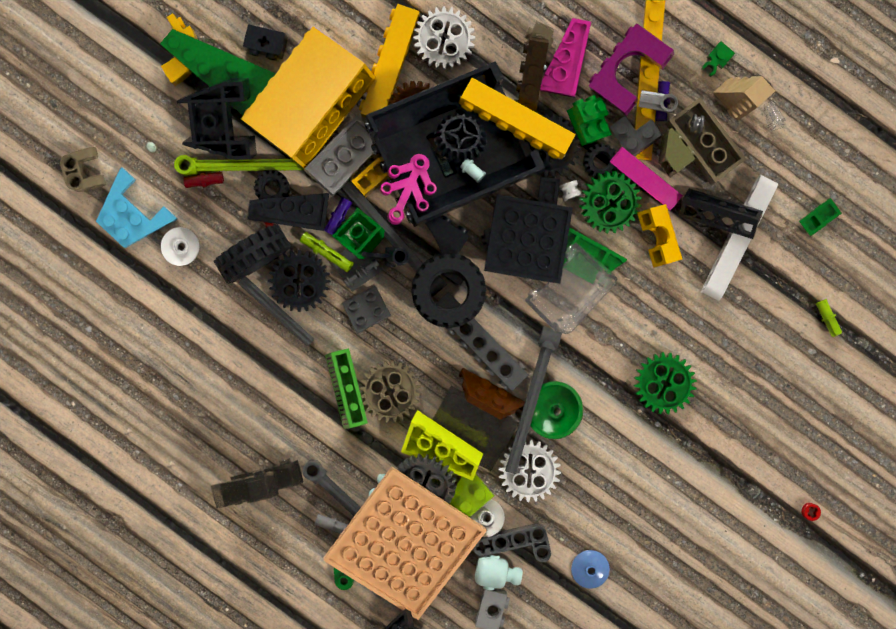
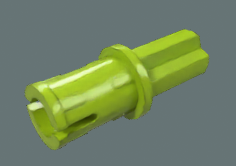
M827 299L815 303L823 318L821 321L825 322L832 337L840 335L842 330L835 318L836 314H833Z

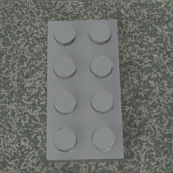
M356 116L304 168V171L332 196L374 155L371 148L373 144L371 136L365 128L364 121Z

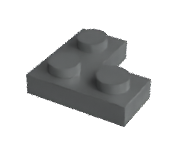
M624 116L610 126L622 147L633 156L638 155L663 137L653 120L648 121L636 130L628 117Z

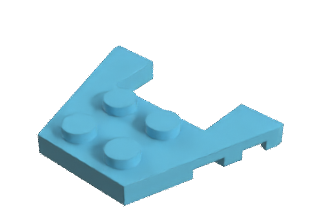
M121 167L96 222L120 245L127 248L147 237V235L164 228L169 223L175 222L178 218L163 206L151 220L148 219L123 195L136 179Z

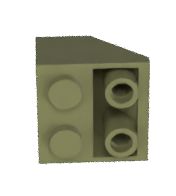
M673 128L668 130L662 137L658 162L669 177H672L695 160L693 156L695 153L692 148L683 143L682 135L677 130L674 131Z

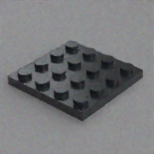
M497 194L484 271L560 284L573 208Z

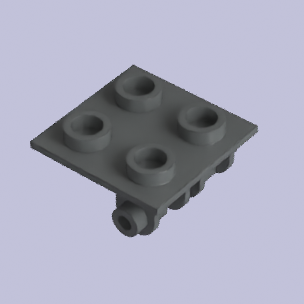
M348 249L340 253L348 260L354 262L348 273L332 263L352 292L383 271L376 259L367 257L358 259Z
M376 285L342 302L357 334L391 316Z

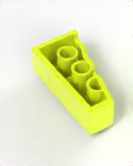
M418 410L411 421L401 450L402 453L409 456L414 455L415 458H417L418 454H421L423 458L428 454L431 460L436 456V462L443 460V467L449 465L447 471H453L454 474L472 481L483 456L482 452Z

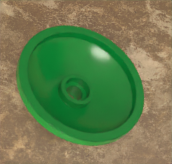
M553 381L542 384L530 426L537 434L548 439H561L569 436L578 428L583 418L584 409L580 395L573 387L563 382ZM557 409L561 410V413L559 415L555 414V411Z

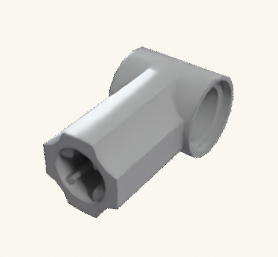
M644 90L641 92L639 107L672 113L678 106L677 97L672 94ZM672 99L675 105L673 108L667 109L663 105L664 101Z

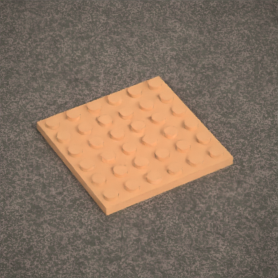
M391 467L326 553L324 561L401 610L407 609L411 611L412 616L419 620L487 530L484 526L405 474Z

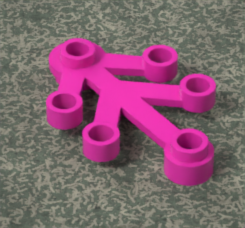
M416 154L411 158L410 163L401 166L392 165L388 170V175L391 178H397L402 173L412 171L409 178L394 183L385 182L380 187L381 194L385 196L390 195L393 191L404 188L396 207L392 208L387 215L388 221L391 224H400L404 219L403 209L411 191L416 201L418 212H426L429 207V203L423 199L416 181L420 175L425 186L424 193L429 196L435 193L437 187L431 182L427 173L429 160L425 155ZM417 161H422L423 166H419ZM396 169L398 174H392L391 170ZM388 186L390 191H384L383 187ZM427 186H431L433 191H428ZM420 203L425 204L426 208H425V209H421V208L419 207V204H420ZM398 212L400 217H394L393 213Z

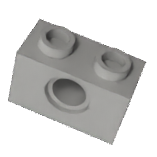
M494 588L493 591L483 589L475 627L481 629H499V627H503L505 616H502L504 608H508L510 600L507 597V591ZM495 605L498 607V610L495 613H490L488 608Z

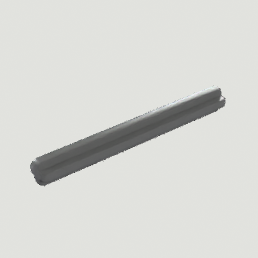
M247 277L239 281V285L301 342L309 346L314 341V338L252 281Z

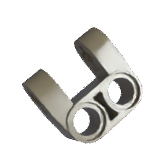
M96 147L81 149L66 154L61 158L60 166L65 184L69 189L83 192L106 185L104 175L87 178L83 166L84 162L98 158ZM74 159L75 165L69 169L68 163ZM76 178H79V179H80V184H79V186L74 187V185H73L74 180H75Z

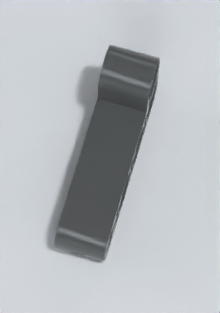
M539 523L499 531L491 537H482L473 548L478 556H488L532 546L533 554L537 561L546 562L551 557L547 532L544 526ZM536 529L543 531L542 536L539 538L533 536V531ZM518 533L524 535V539L521 542L514 540V536ZM502 537L506 540L502 546L495 544L497 538ZM489 540H492L493 548H490ZM480 542H483V545H485L484 550L478 547ZM540 548L547 549V553L544 556L537 555V551Z

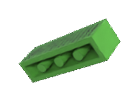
M349 348L326 354L325 357L343 429L368 424Z

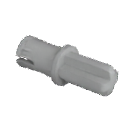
M318 514L314 525L331 530L330 533L334 531L341 534L348 524L337 521V518L332 519Z

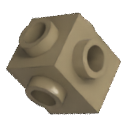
M536 20L534 27H529L525 35L526 42L529 41V36L536 38L541 36L542 39L549 40L548 49H550L554 40L552 38L554 29Z

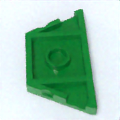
M569 228L563 265L565 270L594 284L627 261L625 257Z

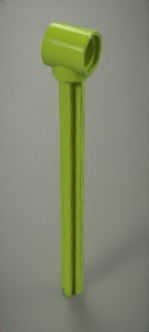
M180 155L174 162L176 171L183 176L198 174V171L304 170L303 167L292 159L198 160L197 157ZM185 161H189V168L187 170H182V163Z

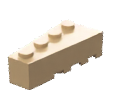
M762 76L743 77L742 79L740 77L734 79L729 77L713 93L726 106L729 115L734 119L737 118L739 121L758 108L775 90Z

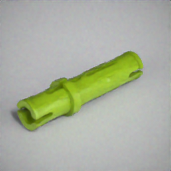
M305 232L300 238V242L313 249L315 254L319 253L347 273L351 270L354 262L325 245L323 240L316 239L308 232Z

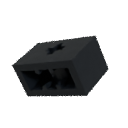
M248 24L243 48L247 51V54L252 56L261 54L265 55L269 60L277 61V58L283 60L288 37L284 32ZM267 40V42L269 43V45L266 44V45L263 47V46L261 45V43H265V41Z

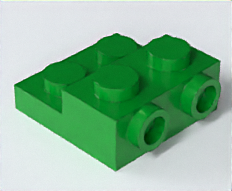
M593 95L586 98L585 102L583 99L572 103L573 107L567 110L582 146L612 135L604 118L609 113L602 97L596 98Z

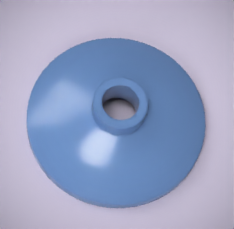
M586 550L579 553L574 558L571 566L574 580L580 586L589 589L601 586L607 580L610 571L609 563L605 556L595 550ZM594 568V573L589 574L588 569Z

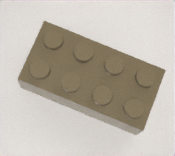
M698 98L665 124L669 130L671 128L674 131L677 130L683 137V143L692 148L695 153L693 155L695 157L693 162L710 185L716 183L746 160L745 156L701 98ZM694 114L697 117L703 115L705 118L701 133H698L697 130L694 132L690 131Z

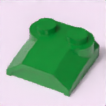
M357 207L356 211L332 236L355 257L363 259L366 257H362V252L371 253L383 240L385 230Z

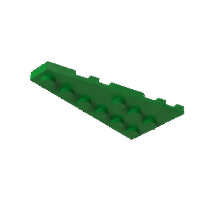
M174 29L160 43L208 86L230 78H249L251 97L242 102H230V105L242 115H244L246 109L250 108L257 95L264 90L268 81L276 74Z

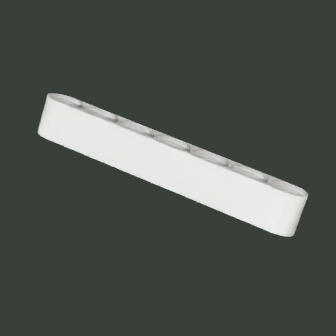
M759 175L744 205L762 210L763 217L778 183ZM743 223L741 227L743 230L751 232L753 225ZM729 233L702 287L701 293L717 301L722 298L751 241L750 238Z

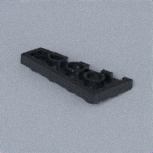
M329 193L249 200L247 220L324 231Z

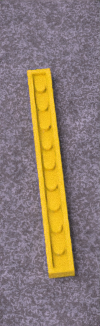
M645 0L643 28L662 41L665 0ZM640 56L638 102L636 104L634 124L636 130L650 120H653L655 123L656 110L639 107L642 90L658 92L660 69L643 56ZM653 144L635 157L639 160L651 161Z

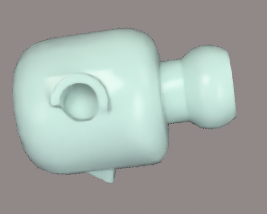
M500 555L480 556L476 565L475 582L483 586V589L492 591L494 588H503L506 581L511 582L513 585H520L523 570L519 567L508 568L507 560L500 558Z

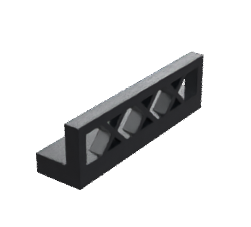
M688 189L683 197L679 216L754 239L763 211ZM686 205L694 207L696 213L685 212ZM707 211L712 212L715 218L712 220L707 219L703 213ZM725 217L731 218L734 224L726 225L722 219ZM741 224L753 225L751 232L743 230Z

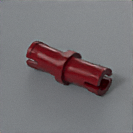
M202 172L200 175L184 176L183 181L185 188L201 186L206 188L208 185L223 184L224 176L223 172L209 174Z

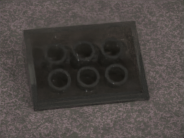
M451 385L432 420L482 452L483 456L479 465L491 471L510 441L519 422L508 415L501 420L467 402L464 395L465 392Z

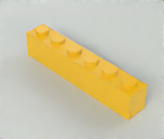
M397 4L396 9H392L389 20H392L390 27H386L383 38H386L384 45H380L378 49V63H374L371 71L376 79L366 90V99H362L359 106L362 117L366 118L367 114L390 105L387 99L392 100L391 92L395 91L414 29L420 16L418 10Z
M471 78L459 101V104L465 110L476 112L483 120H490L496 123V126L501 130H508L516 138L529 141L531 146L547 151L548 155L555 159H562L576 135L474 78Z

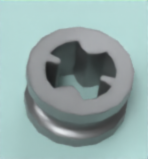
M696 114L693 115L690 127L691 132L695 130L698 133L702 132L705 119L703 115L701 117H697Z

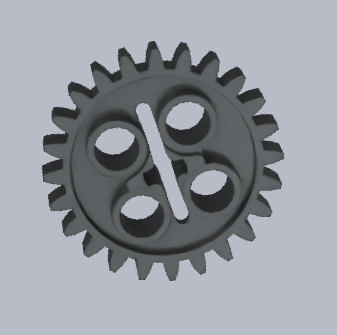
M418 454L417 458L411 455L410 459L405 458L404 462L400 463L397 470L423 486L428 470H430L431 474L427 481L426 489L450 504L455 495L457 485L454 484L456 478L452 477L454 472L447 471L449 465L442 466L443 460L436 462V456L431 460L428 454H426L425 458Z

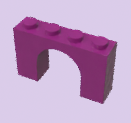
M637 23L626 31L625 39L622 43L618 42L612 56L610 58L607 57L601 64L602 69L589 80L590 90L602 97V99L625 116L637 104L638 98L618 83L616 71L619 64L627 57L639 55L647 58L663 70L674 56L672 48Z

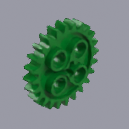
M605 171L604 177L598 173L597 180L591 178L592 184H585L588 190L581 191L585 194V197L579 198V200L584 202L579 208L585 209L581 215L584 217L588 216L585 222H591L590 227L593 229L597 226V231L599 232L604 230L608 234L611 229L613 233H616L617 228L623 231V225L630 227L628 221H635L633 214L638 213L636 207L642 206L637 203L642 197L636 195L640 189L634 188L636 183L630 182L631 179L628 176L625 177V174L621 172L618 175L616 171H613L610 175L608 171ZM615 184V191L613 193H610V186ZM597 197H601V202L598 205H594V200ZM624 199H626V200H627L626 206L623 207V208H621V207H620L621 201L624 200ZM609 211H611V212H612L611 218L608 219V220H606V219H605L606 213L609 212Z
M661 352L659 358L656 354H653V360L647 357V364L640 363L643 367L642 370L636 369L640 375L634 377V379L638 380V383L633 386L639 388L635 394L642 395L639 401H646L644 407L647 408L651 405L650 411L654 412L658 408L659 414H662L663 409L666 414H670V409H672L673 412L677 413V407L684 409L683 402L690 404L687 399L688 396L694 397L690 391L697 389L692 386V383L697 382V380L691 379L695 372L688 371L692 366L684 365L686 359L679 361L680 355L672 358V353L669 352L667 357H665L664 352ZM659 365H662L665 369L664 374L661 376L656 373V368ZM672 367V368H673V371L670 373V375H669V377H668L669 370H670V368ZM677 373L682 376V381L678 384L673 380ZM667 379L669 385L663 387L661 381ZM654 382L657 389L655 392L650 393L648 385ZM662 389L661 397L657 399V395L660 393ZM668 391L674 393V398L671 401H667L665 398Z

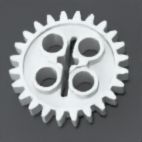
M443 6L442 12H439L438 8L435 7L434 14L429 10L428 18L422 15L424 22L417 21L420 29H414V32L418 34L413 37L414 41H418V43L414 44V47L420 48L417 55L423 54L422 61L424 62L428 59V66L435 63L436 69L440 65L443 66V70L446 69L447 65L453 69V63L461 66L460 59L466 62L465 54H472L468 48H474L475 45L470 42L475 40V36L470 35L474 33V28H468L471 25V21L465 22L467 16L460 17V10L453 13V7L450 8L449 12H446L445 6ZM449 22L447 39L444 43L443 52L440 55L441 38L444 36L446 23ZM435 23H440L443 27L437 31L432 26ZM453 28H459L461 30V33L459 35H453L451 33V30ZM431 41H435L438 44L435 49H430L427 45ZM453 46L456 48V52L449 54L446 52V48Z
M530 439L529 444L525 442L522 456L526 458V461L523 465L518 466L516 474L505 471L510 454L503 453L506 460H500L504 466L498 467V469L504 473L500 474L499 478L505 479L501 484L502 486L508 485L506 492L512 490L513 498L518 494L519 501L526 497L527 502H529L530 497H533L535 502H537V496L539 495L542 499H545L543 493L546 492L551 495L549 488L556 489L553 482L560 481L555 477L561 474L559 470H556L557 467L561 466L560 463H554L558 457H551L553 450L546 451L547 444L540 447V441L536 445L533 444L532 439ZM529 454H532L531 467L534 472H531V485L528 488V474L525 470L529 468ZM543 457L545 463L542 466H536V458ZM517 475L524 476L525 480L522 484L514 482ZM541 476L544 479L543 483L538 486L535 485L533 482L535 477Z

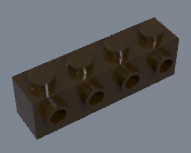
M529 36V41L524 42L523 53L526 54L525 62L521 61L519 73H523L522 80H518L516 87L519 97L518 100L514 99V101L536 112L549 40Z

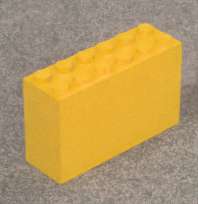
M312 27L310 31L305 33L300 44L292 50L289 58L281 64L275 76L268 81L264 90L257 95L250 108L246 109L241 120L285 155L305 168L376 77L364 62L315 27Z

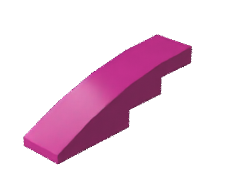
M621 147L610 160L615 167L663 205L666 204L670 211L682 198L683 195L625 148Z

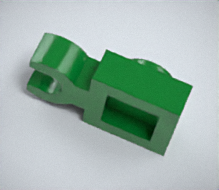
M720 41L707 56L711 61L706 62L701 70L703 71L706 67H711L712 72L709 74V77H712L717 71V66L722 69L735 52Z

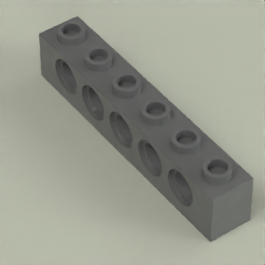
M449 292L436 303V305L444 309H454L461 305ZM474 318L467 323L471 327V331L468 334H462L460 326L446 328L452 335L457 333L461 338L459 342L466 349L470 347L474 351L472 356L479 363L482 360L487 365L485 369L492 376L496 374L501 379L499 384L505 390L510 388L513 391L528 376L525 370ZM476 337H481L484 340V345L481 348H476L473 345V340ZM489 351L497 353V359L494 362L487 360L486 356ZM503 365H509L511 369L510 373L506 376L500 373V368Z

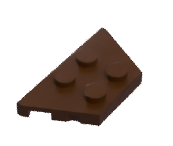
M462 368L459 377H463L462 388L465 391L464 395L467 402L500 420L507 415L514 414L518 409L523 410L525 401L465 368Z

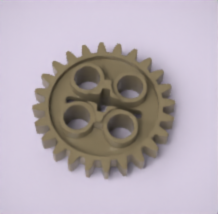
M394 360L391 362V365L384 361L383 367L379 363H377L376 370L370 367L372 374L365 373L368 379L361 380L365 387H360L359 390L364 391V394H361V398H365L363 405L369 406L366 412L373 411L371 417L378 414V421L385 417L386 423H388L390 418L395 423L398 416L401 420H404V413L410 416L409 409L416 410L413 403L420 402L415 397L421 396V393L416 392V389L421 388V385H415L419 378H412L415 372L408 373L409 366L403 369L402 362L395 366ZM396 373L400 376L398 384L391 383V374ZM382 376L386 377L389 387L395 389L393 395L398 403V407H395L391 395H386L387 386ZM376 381L381 382L383 385V389L380 392H376L372 388L373 383ZM400 391L407 392L408 399L406 401L398 399ZM382 399L390 401L391 407L389 409H383L380 406Z

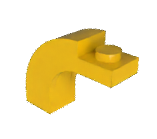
M173 13L166 17L174 30L198 40L194 30L190 25L187 27L181 17L177 18ZM176 57L161 66L174 86L183 82L192 73Z

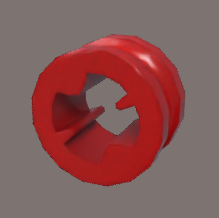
M806 503L803 505L801 513L807 520L815 521L821 516V509L816 504ZM809 508L815 509L813 516L807 514L810 512Z

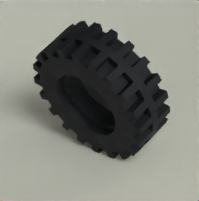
M274 224L259 230L255 234L249 235L246 239L231 246L227 251L222 252L220 256L216 257L214 263L225 282L230 284L279 258L280 255L290 249L291 245L280 226Z

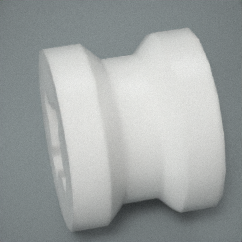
M577 180L559 186V189L563 191L564 201L582 195L581 191L577 188Z

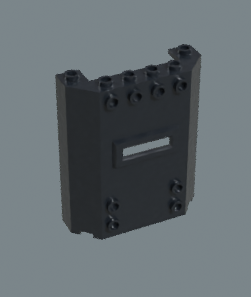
M496 61L366 115L364 125L371 136L373 143L371 148L374 155H378L381 160L379 165L382 172L387 173L389 178L387 182L394 183L409 178L412 172L409 171L400 174L397 178H391L388 175V170L392 165L401 166L410 163L411 158L416 154L425 155L429 160L427 173L431 182L437 187L435 193L430 196L424 193L425 186L420 175L416 180L423 199L429 203L428 209L423 213L417 211L412 191L403 209L408 222L412 223L414 227L527 179L545 169L538 151L532 152L527 140L516 138L512 132L501 130L496 126V123L490 120H483L479 117V114L474 111L469 112L459 104L460 98L471 78L505 95L501 86L504 77ZM456 112H458L459 116H462L465 112L466 117L473 114V120L479 119V125L484 124V131L487 132V144L484 145L485 150L480 152L479 158L474 156L473 163L485 172L486 175L478 183L469 174L462 172V168H460L463 163L462 160H459V163L456 164L455 159H452L449 165L453 173L445 175L430 143L429 138L434 137L435 131H438L437 125L441 124L443 118L447 120L449 114L452 117H455ZM462 133L460 134V137L458 138V139H459V144L461 143V139H463ZM447 141V143H448L450 146H452L453 148H456L455 145H453V144L449 143V141ZM417 161L419 166H423L422 161ZM396 169L391 170L392 174H398ZM427 186V190L432 192L433 188L431 186ZM404 188L395 191L397 198H395L396 203H398ZM420 203V204H419V207H420L421 209H425V208H426L425 204H423V203Z

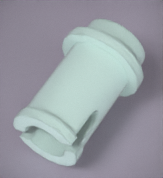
M467 158L460 168H462L463 173L466 172L478 183L484 178L486 173L473 163L474 160Z

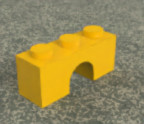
M664 204L638 212L642 231L651 230L656 236L655 247L648 249L653 268L682 260L667 205Z

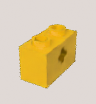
M379 157L352 180V183L365 198L388 179L387 173H383L379 163L381 160Z

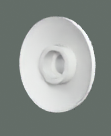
M173 228L164 235L161 241V252L164 258L173 265H187L193 262L199 253V240L187 228ZM183 243L185 249L181 251L179 250V245Z
M492 499L470 517L486 528L487 531L482 537H491L497 534L503 527L505 520L501 505ZM490 515V521L486 522V516Z

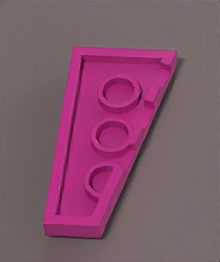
M572 18L545 72L540 91L575 98L591 21Z

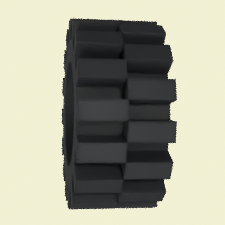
M604 143L600 145L595 144L586 152L583 158V166L585 167V172H588L590 177L598 179V173L604 177L605 171H608L610 175L613 171H616L617 167L610 162L615 156L616 150L610 148V145H605ZM602 154L607 157L608 165L605 168L599 169L594 165L593 160L596 155Z
M276 170L263 171V174L257 176L258 179L254 182V190L258 199L288 197L290 183L282 173ZM271 180L279 184V191L275 195H269L265 191L266 183Z

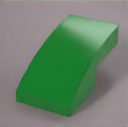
M829 198L804 216L799 222L811 237L825 227L826 224L841 215L842 212L833 200Z

